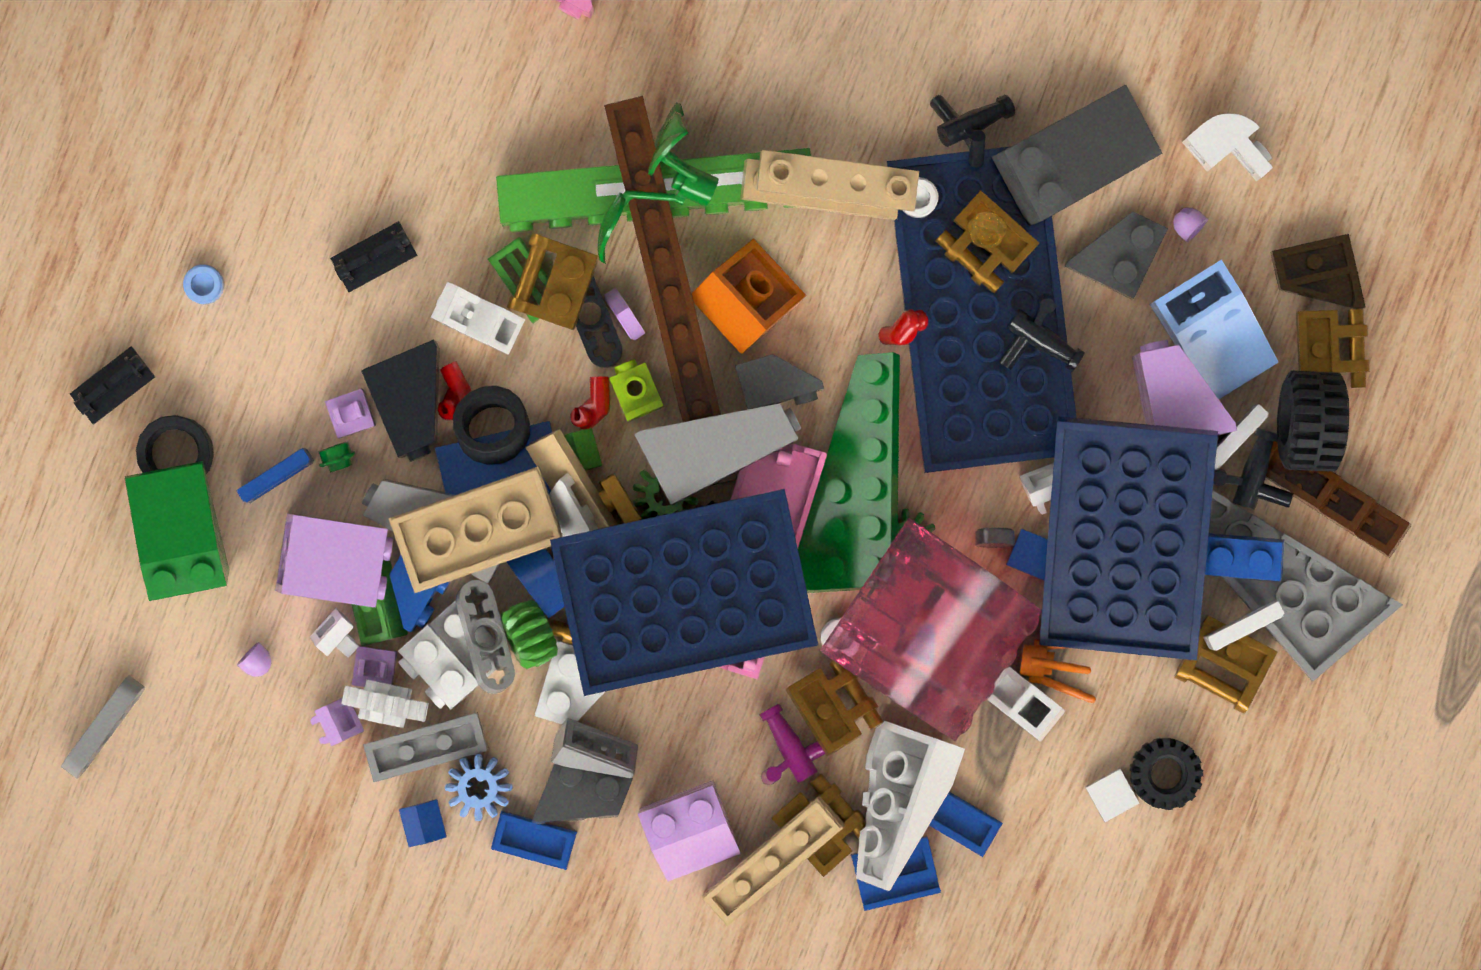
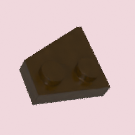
M1349 234L1270 252L1280 291L1353 309L1366 307Z

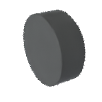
M1009 528L978 529L975 531V546L983 548L1015 546L1014 531Z

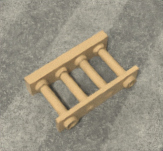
M761 150L760 160L746 159L744 161L740 200L895 220L898 216V210L915 211L919 171Z

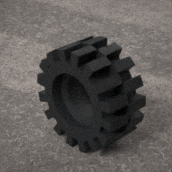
M1173 738L1153 739L1150 743L1142 745V749L1139 752L1136 751L1133 756V764H1130V781L1134 786V791L1144 802L1158 809L1173 810V808L1185 806V803L1189 800L1192 801L1196 797L1195 793L1202 786L1201 777H1203V769H1201L1199 756L1194 753L1190 746ZM1164 758L1175 760L1181 768L1180 781L1170 789L1157 787L1151 777L1154 764Z

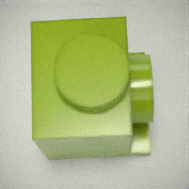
M636 359L614 367L616 375L609 379L628 422L664 408L646 363L638 365ZM632 381H638L642 384V392L637 396H632L627 391L628 384Z

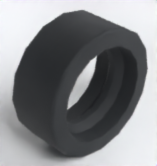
M484 386L469 392L458 403L453 414V430L463 452L473 461L486 465L502 464L515 458L525 448L530 437V420L521 399L511 390L499 386ZM500 407L512 413L514 428L504 439L495 443L484 444L475 441L471 437L469 424L479 412L487 408Z
M178 415L160 417L149 423L140 434L136 447L137 464L142 473L159 470L152 457L154 442L162 433L175 429L185 431L193 437L198 449L196 462L203 461L206 474L210 471L214 458L213 443L206 429L195 420Z

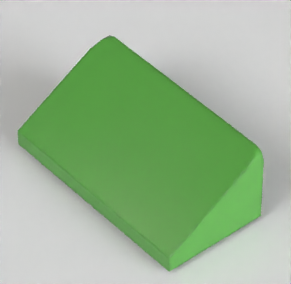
M383 560L381 576L387 577L384 599H377L376 608L351 604L361 646L408 634V631L403 628L389 575L393 569L390 560Z

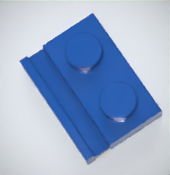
M927 836L920 839L890 891L857 879L864 911L941 893ZM858 853L851 854L855 874L857 872Z

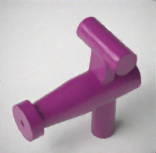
M780 704L759 714L762 721L767 720L778 749L785 759L777 767H769L762 773L761 779L766 785H772L781 778L782 772L787 768H790L798 783L818 772L812 761L825 755L818 741L804 748L797 734L780 713L783 711Z

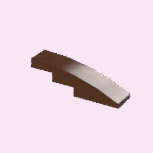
M1273 441L1266 475L1268 480L1281 489L1294 493L1293 497L1388 558H1391L1411 527L1408 521L1378 504L1375 499L1347 483L1333 471L1289 470L1284 468L1279 456L1277 442Z

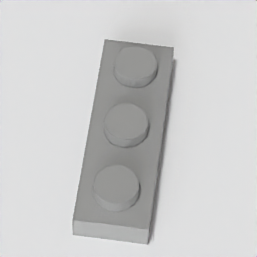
M478 712L363 744L373 782L488 751Z

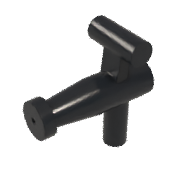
M1005 94L998 97L995 103L973 109L960 116L942 95H937L930 101V106L944 122L937 126L938 137L942 144L949 147L964 140L969 148V164L975 168L981 167L984 164L986 135L982 130L1002 117L1008 119L1015 115L1014 104L1010 97Z
M1044 293L1038 299L1040 308L1035 318L1018 309L1006 327L1016 336L999 359V362L1012 370L1029 344L1066 363L1065 368L1071 372L1075 370L1085 354L1079 348L1074 350L1056 333L1042 324L1046 315L1052 313L1056 307L1053 296Z
M1257 428L1255 435L1258 438L1244 465L1241 477L1227 475L1225 470L1218 469L1214 473V484L1216 486H1223L1225 483L1238 485L1233 503L1255 510L1258 499L1289 508L1294 493L1264 484L1273 441H1278L1279 434Z

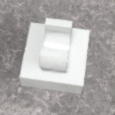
M1054 463L1019 476L1033 507L1036 506L1042 515L1047 513L1044 503L1051 500Z
M337 608L331 612L310 636L314 645L326 656L336 647L349 658L359 647L355 643V639L348 634L353 625L348 617Z

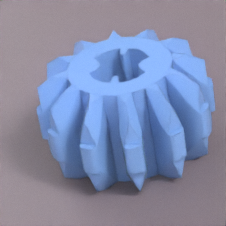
M482 754L475 755V767L472 768L469 760L463 757L460 759V765L465 774L454 768H451L449 771V775L459 781V783H448L445 785L446 791H458L459 794L449 800V805L452 807L463 801L465 805L459 814L463 818L468 815L471 807L475 808L474 817L476 821L482 820L483 807L494 818L498 815V812L492 801L504 807L509 803L506 797L498 794L499 791L508 792L513 789V785L510 783H499V779L509 774L508 769L504 768L495 774L492 770L497 765L498 759L495 757L491 758L487 767H483ZM476 777L479 782L483 780L488 782L489 787L484 790L488 793L487 796L482 797L479 793L473 795L470 793L468 787L473 785L470 782L471 778Z

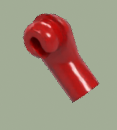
M909 309L903 312L893 326H885L880 329L878 333L880 342L884 345H907L911 343L918 331H923L927 328L928 316L920 309L916 311Z
M457 361L439 369L448 385L442 402H439L437 408L438 414L444 420H453V414L458 403L471 392V388Z
M608 376L590 377V398L581 406L575 407L570 414V420L575 427L583 430L593 428L608 415L610 411Z

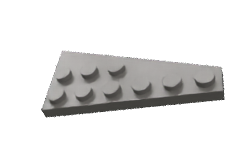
M1213 491L1209 533L1285 539L1283 577L1281 581L1235 577L1223 578L1251 611L1272 601L1279 602L1285 613L1283 614L1284 617L1266 625L1265 628L1311 681L1317 679L1403 605Z

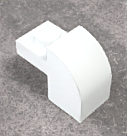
M1221 114L1212 117L1182 142L1207 172L1230 152H1232L1255 181H1258L1273 168L1268 162L1272 157L1267 149L1259 141L1252 143L1248 138L1260 127L1251 119L1239 114Z
M447 282L442 294L438 298L431 318L443 325L508 355L525 321L522 317Z
M1005 663L980 693L1040 742L1065 712L1062 707Z

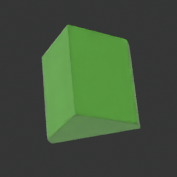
M592 428L564 435L585 471L602 466Z

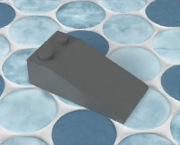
M1124 85L992 156V159L1027 225L1031 226L1069 207L1163 153L1127 85Z

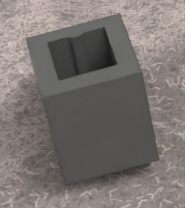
M774 354L735 365L747 409L779 404L794 399L797 406L817 400V392L824 390L821 380Z

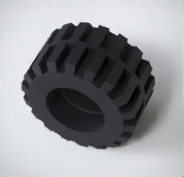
M1291 370L1283 382L1277 412V434H1279L1277 445L1284 468L1289 470L1336 471L1344 457L1349 432V396L1343 376L1338 372Z

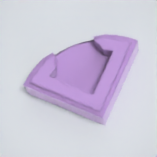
M615 287L604 294V299L630 339L633 338L635 341L644 335V330L617 288Z

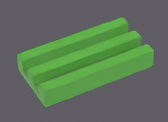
M520 237L488 258L513 296L517 287L499 261L506 257L521 278L523 268L512 252L519 248L527 260L530 251ZM540 268L538 277L546 287L549 278L543 269ZM534 285L532 296L540 305L542 295ZM526 314L533 324L539 320V318Z

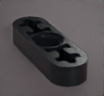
M593 275L589 289L593 288L595 295L586 296L584 304L589 302L597 304L601 309V318L594 325H586L578 318L576 328L591 362L600 368H610L619 362L623 349ZM605 324H608L610 329L609 332H602L605 342L607 344L614 343L616 349L611 352L612 359L605 361L602 356L595 357L594 351L599 348L596 337L593 336L587 340L585 332L597 331Z

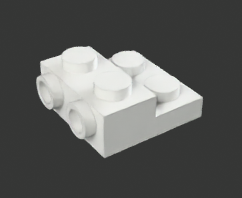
M455 600L398 651L403 656L398 663L413 679L420 675L430 686L425 690L427 696L440 709L446 704L450 710L479 686ZM476 616L474 618H470L471 623H474L478 620ZM485 626L479 627L475 631V639L479 645L483 647L494 645L496 639ZM498 650L491 655L480 656L482 661L490 658L492 669L486 673L487 677L496 670L493 659L500 655Z

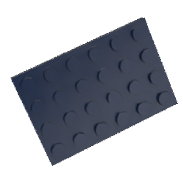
M1058 416L1039 645L1197 660L1218 431Z
M785 489L550 539L584 696L818 645Z

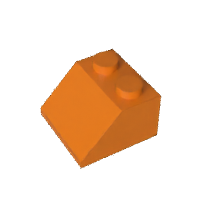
M754 238L716 268L691 293L694 304L741 354L762 338L807 296Z

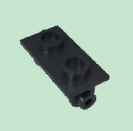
M398 221L330 259L338 277L343 281L348 293L418 255Z
M131 346L69 394L75 402L73 403L81 414H85L94 425L153 380L155 375Z

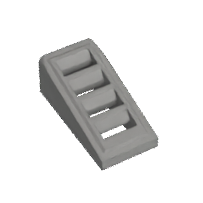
M566 718L555 735L551 762L569 768L632 778L635 774L638 745ZM601 750L606 751V754H601ZM616 753L622 754L621 761L615 759Z

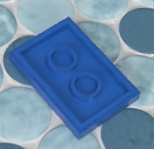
M550 421L530 425V437L526 446L552 432ZM512 430L474 438V440L484 444L495 443L504 439ZM459 442L435 448L445 493L458 495L537 467L526 448L515 458L502 464L493 465L473 461L463 452ZM545 481L548 493L550 494L551 489Z

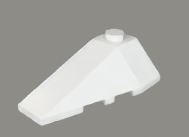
M884 721L883 724L876 728L866 755L865 769L870 771L868 792H863L862 805L867 807L866 824L860 831L856 879L884 890H891L950 791L965 751L964 748Z

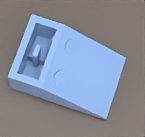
M1222 259L1149 304L1175 346L1179 345L1218 399L1226 396L1279 362L1242 291Z

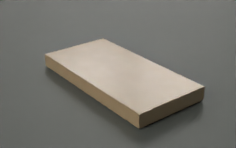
M539 466L389 518L414 593L550 547V539L564 537Z

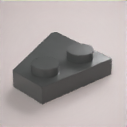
M554 763L532 823L545 824V822L579 821L587 818L618 817L633 778L569 768Z

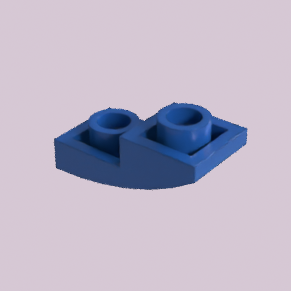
M546 548L507 561L512 571L548 618L564 608L555 561Z

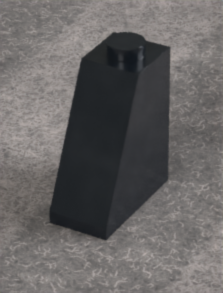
M434 339L361 370L397 457L403 458L408 456L410 462L431 454L429 446L437 443L440 348Z

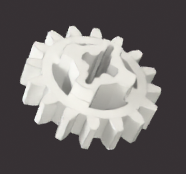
M367 679L364 689L345 686L341 702L343 705L360 708L359 719L404 728L406 718L425 722L429 703L410 699L412 689Z

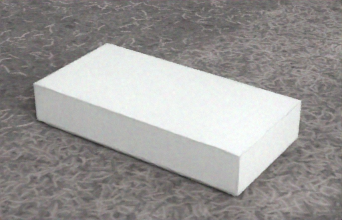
M1260 404L1253 405L1236 423L1237 431L1227 433L1217 443L1215 471L1229 459L1268 417L1269 413Z
M1272 601L1203 636L1209 649L1217 651L1284 617L1283 614L1285 613L1278 601Z

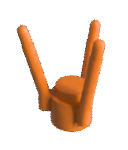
M1037 639L1034 640V645L1024 644L1020 675L1029 676L1028 682L1045 685L1090 703L1096 701L1093 695L1043 676H1051L1052 669L1090 674V667L1054 661L1055 652L1047 651L1065 649L1064 647L1039 645L1040 640Z

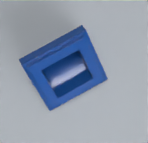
M437 799L399 809L408 847L427 844L447 837Z

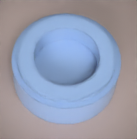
M197 265L186 273L183 288L189 299L198 304L206 305L220 298L224 290V280L220 272L209 265Z

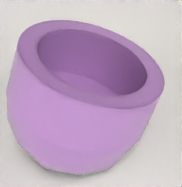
M1186 207L1174 216V229L1181 238L1189 242L1205 226L1208 218L1200 211Z
M258 642L241 658L237 666L250 676H262L271 667L270 653Z

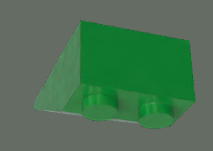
M203 461L125 476L138 557L149 601L227 586L229 566Z

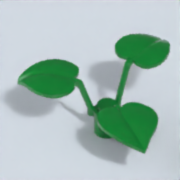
M677 102L670 110L665 123L658 132L655 140L656 150L652 156L648 174L652 176L661 161L676 170L671 188L676 189L677 193L627 190L624 193L620 192L606 212L599 229L597 251L599 260L602 263L606 264L605 246L622 214L623 208L630 200L637 198L674 201L683 205L685 199L707 207L715 192L719 178L688 165L671 152L673 146L688 134L681 120V117L684 116L682 106Z

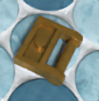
M532 233L528 243L532 246L514 297L510 296L507 308L575 330L599 257L587 251ZM547 250L556 253L557 256L540 305L538 306L529 303Z
M1206 615L1200 626L1197 660L1183 659L1174 678L1184 683L1188 680L1234 704L1233 709L1245 714L1278 651L1247 635L1217 651L1209 649L1203 636L1226 624ZM1200 656L1247 680L1242 691L1195 667Z

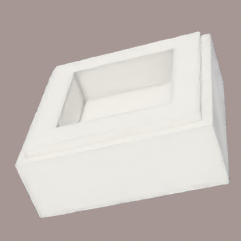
M1120 768L1085 787L1104 822L1140 804Z

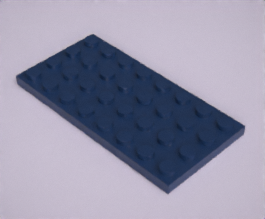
M1009 147L985 149L984 164L978 168L972 167L969 164V151L887 161V167L919 171V177L931 181L938 192L937 205L929 215L922 218H914L904 213L903 210H898L897 219L894 220L904 311L920 309L928 316L927 328L923 331H918L914 340L909 343L924 473L1054 458L1058 416L1077 418L1071 371L1065 368L1066 363L1036 349L1030 344L1012 370L999 362V359L1016 336L1006 329L1010 320L1018 309L1035 318L1040 308L1038 299L1044 293L1053 296L1056 307L1052 313L1046 315L1042 324L1067 343L1052 216L1031 226L1027 225L992 159V156ZM980 190L1039 242L1036 248L1013 273L1007 270L1001 263L994 269L993 272L1004 281L995 293H992L984 284L979 286L971 279L973 275L957 260L952 262L944 254L947 251L936 242V239L945 230L957 240L965 232L954 222V219ZM975 240L967 246V249L983 263L991 256Z

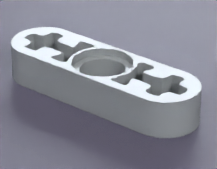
M471 580L465 583L458 591L456 606L477 683L484 691L497 694L503 692L512 684L515 677V669L493 590L484 581ZM471 590H474L477 596L483 595L484 600L479 604V611L481 616L489 613L490 618H480L471 623L470 618H474L477 615L475 604L466 602V598L471 594ZM485 626L493 630L496 637L493 646L483 647L477 643L475 639L477 628ZM497 650L500 652V655L493 659L497 671L503 670L505 676L499 680V684L496 683L494 678L488 679L486 673L492 669L490 658L482 661L480 657L491 655Z
M130 675L126 677L71 750L61 768L78 779L145 690V686Z

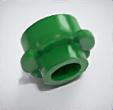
M348 441L319 451L322 461L319 466H328L330 473L352 465L350 458L355 456V451H351Z

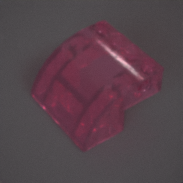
M908 518L820 649V652L956 742L958 737L970 728L973 715L980 704L992 695L995 682L1003 670L1010 667L1014 662L1017 649L1025 637L1031 635L1037 628L1042 610L976 562Z

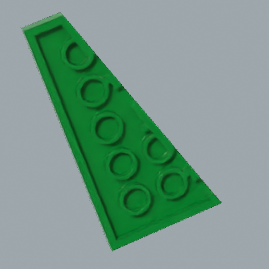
M894 352L857 356L798 547L807 593L897 588L900 355Z

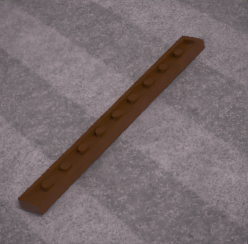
M643 95L604 105L625 191L667 193L660 163L652 176L648 174L656 147ZM634 198L628 204L682 422L721 415L669 201ZM736 473L710 486L737 480Z

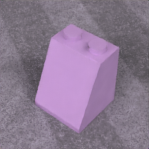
M1162 340L1140 346L1141 353L1133 356L1132 360L1146 424L1218 431V435L1237 431L1233 418L1179 345L1169 347L1168 340Z
M287 513L275 591L281 594L376 608L377 599L383 600L385 596L387 577L381 576L383 560H390L393 538L387 537L388 529Z
M714 780L639 809L638 816L651 851L668 882L741 854Z

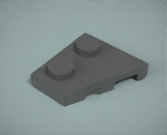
M1131 212L1068 260L1065 267L1133 300L1168 228L1142 215Z

